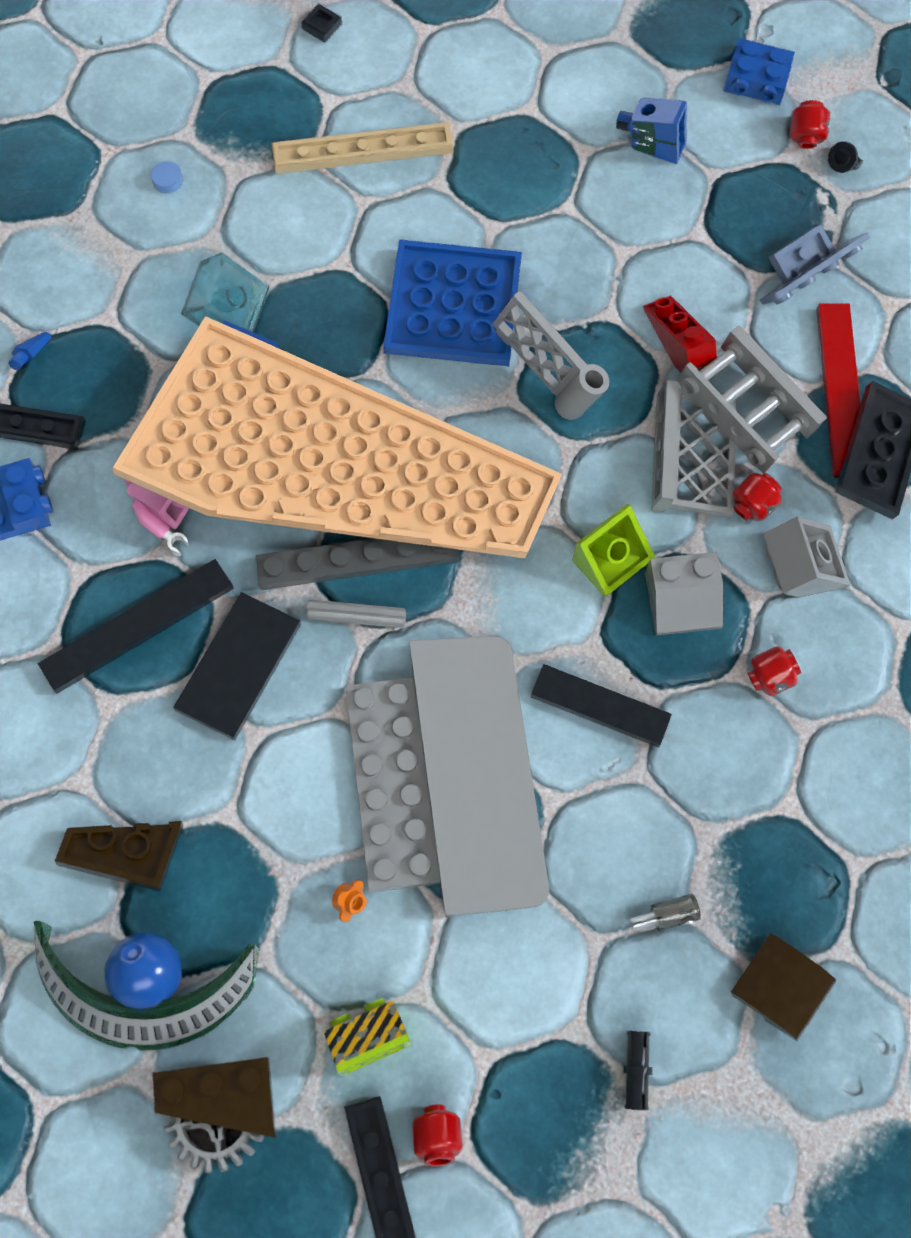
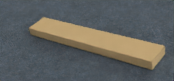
M449 122L272 143L276 174L454 153Z

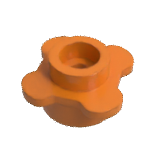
M358 879L354 880L352 884L342 883L333 894L332 905L336 910L340 911L339 919L343 922H348L353 914H358L367 904V898L363 895L362 891L364 884Z

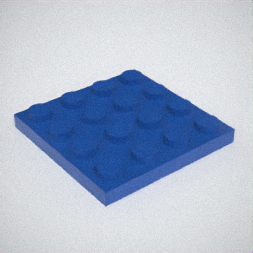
M399 239L384 341V354L509 367L511 346H507L498 336L492 324L513 295L518 292L522 252ZM505 322L513 331V324Z

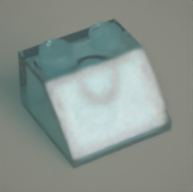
M221 252L200 261L181 315L200 326L206 316L220 323L226 320L254 332L269 286Z

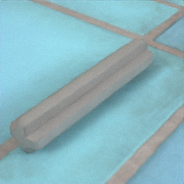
M308 600L306 606V616L311 620L396 628L404 627L406 621V611L404 608L321 600Z

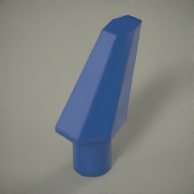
M43 332L17 345L11 353L13 357L9 360V366L14 370H19L24 364L30 362L52 338L50 333Z

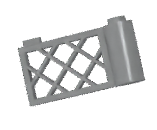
M521 291L513 295L492 324L496 329L495 332L507 346L510 345L556 396L555 408L559 415L568 420L580 418L608 389L610 382L608 374L598 365H587ZM519 308L525 313L526 318L520 316ZM505 322L512 323L515 332ZM524 327L529 328L531 337L525 335ZM540 332L545 335L548 342L542 341ZM529 346L535 349L536 356L530 351ZM545 351L551 353L553 361L547 360ZM562 357H564L571 364L572 367L564 365ZM550 370L556 372L558 381L551 374Z

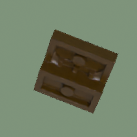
M770 933L731 990L732 997L764 1016L766 1022L795 1041H798L836 983V978L806 955Z

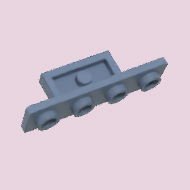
M821 224L808 230L768 257L783 284L759 299L760 302L764 305L774 301L778 305L793 296L791 290L797 286L799 289H802L817 280L814 276L820 271L823 274L840 265L838 259L845 255L846 258H849L863 249L861 244L870 239L869 234L864 233L856 236L834 249Z

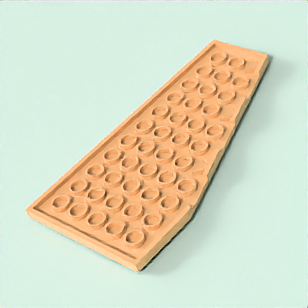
M206 316L113 466L114 475L206 516L526 558L562 476L557 471Z

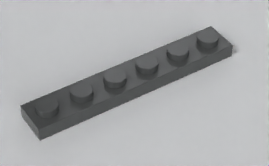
M371 538L256 555L260 589L268 590L456 563L459 557L457 549Z

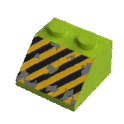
M384 998L378 999L363 1007L365 1013L351 1019L348 1013L329 1022L331 1028L323 1032L337 1072L341 1076H345L411 1046L410 1039L393 1000L386 1003Z

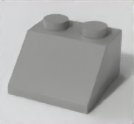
M797 516L764 533L767 542L766 552L773 561L777 573L775 580L783 594L805 597L851 586L830 525Z
M717 552L650 559L645 572L656 636L722 629L723 580Z

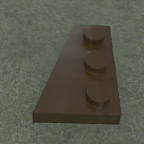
M171 821L169 824L164 825L137 823L136 826L113 828L112 825L67 828L56 855L55 863L60 867L160 892L183 829L182 821Z
M269 1057L152 1073L156 1114L277 1138Z

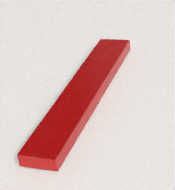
M819 303L816 311L833 478H839L861 405L850 303Z

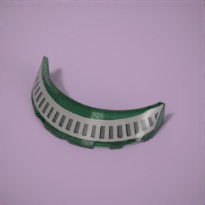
M34 921L36 965L49 998L59 1012L77 1029L91 1038L121 1049L135 1047L139 1051H157L178 1047L203 1037L219 1027L247 999L255 986L260 950L256 945L248 944L230 967L217 978L197 990L163 1000L157 1005L148 1008L136 1009L126 1007L113 999L112 996L89 987L67 970L49 945L52 927L42 921Z

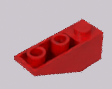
M671 295L658 298L656 301L643 306L674 367L680 373L690 362L700 371L717 358L716 339Z

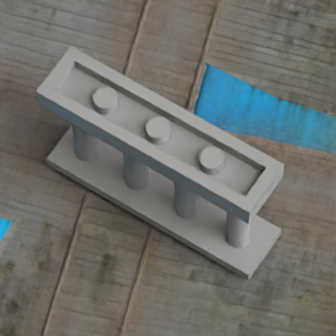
M738 325L730 331L720 348L724 353L700 371L691 362L688 363L678 377L677 382L681 385L684 393L691 396L740 448L748 461L762 473H765L779 458L774 450L798 431L807 439L816 432L827 417L750 335ZM731 362H735L746 375L720 394L708 380ZM753 385H756L768 398L745 417H742L730 403ZM775 408H778L790 422L764 441L752 427Z

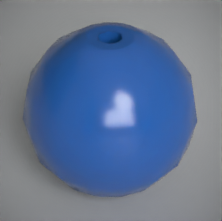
M144 932L129 935L117 943L104 965L106 988L115 1001L129 1010L146 1011L158 1008L166 1003L179 987L182 979L180 955L172 943L158 934Z

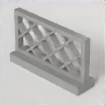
M667 380L657 394L651 510L664 512L667 508L730 518L733 515L734 506L732 495L734 491L735 443L691 396H688L682 388H679V382ZM681 399L691 400L699 410L689 416L681 407ZM737 399L730 403L735 410ZM702 413L714 426L706 433L694 421ZM686 425L698 437L690 445L680 436V429ZM715 431H718L726 440V446L721 450L708 438ZM700 442L713 455L705 462L692 449ZM684 454L697 467L689 474L679 465V458ZM715 459L725 469V475L720 479L707 467ZM699 471L712 484L703 492L691 479ZM685 483L696 497L691 501L677 499L678 487ZM716 488L724 498V507L714 505L706 495Z

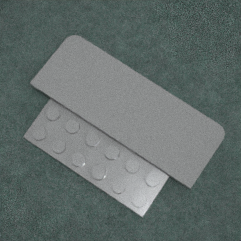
M496 636L409 640L414 677L345 685L369 893L441 884L445 917L538 907L548 897L549 884L512 648L506 640Z

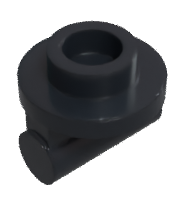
M847 141L834 144L828 153L830 167L839 173L848 172L852 169L857 170L863 163V160L858 157L856 147Z

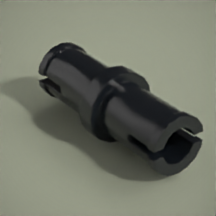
M627 1031V1065H623V1073H626L625 1109L649 1110V1075H653V1067H649L651 1032Z

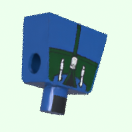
M643 97L639 99L634 113L619 112L616 128L631 132V144L634 150L677 164L687 142V101Z

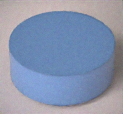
M160 162L151 171L153 185L160 192H174L183 183L181 169L173 162Z

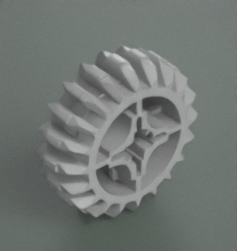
M176 1117L175 1124L164 1127L165 1133L177 1132L178 1135L168 1143L170 1148L178 1147L181 1144L184 1146L177 1158L183 1161L192 1153L193 1157L190 1162V1168L197 1169L202 1159H205L204 1169L206 1173L213 1172L215 1160H218L221 1172L228 1171L229 1157H231L236 1166L242 1165L243 1159L239 1151L243 1150L246 1154L252 1156L255 1153V1149L248 1143L249 1140L253 1139L262 1142L264 1138L263 1135L243 1131L238 1140L227 1148L228 1128L220 1127L216 1129L215 1125ZM205 1129L211 1137V1142H214L215 1152L199 1147L193 1141L188 1131Z

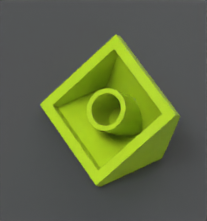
M626 504L576 543L572 562L602 595L608 596L646 566L650 559L656 557L631 505Z

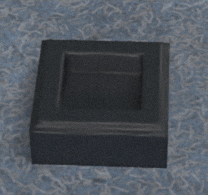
M318 3L301 22L302 30L326 43L342 25V17Z

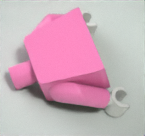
M125 480V484L128 486L127 494L133 500L132 509L140 524L158 539L164 538L172 554L181 556V553L173 547V543L181 540L189 546L187 538L184 534L172 533L169 529H177L189 508Z

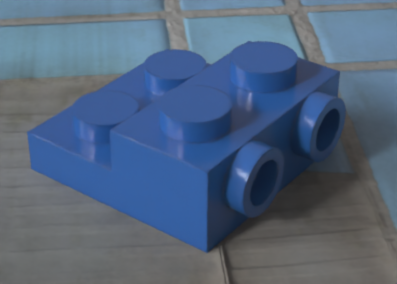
M738 38L723 91L780 105L787 86L795 52Z
M30 458L0 466V541L51 526L48 514L53 513L52 504L48 494H43L41 485L46 484L44 474L40 465L34 466Z

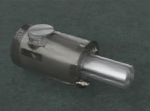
M692 893L652 904L650 906L651 913L631 918L630 924H633L631 925L633 930L655 925L658 931L698 921L701 919V913L696 897Z

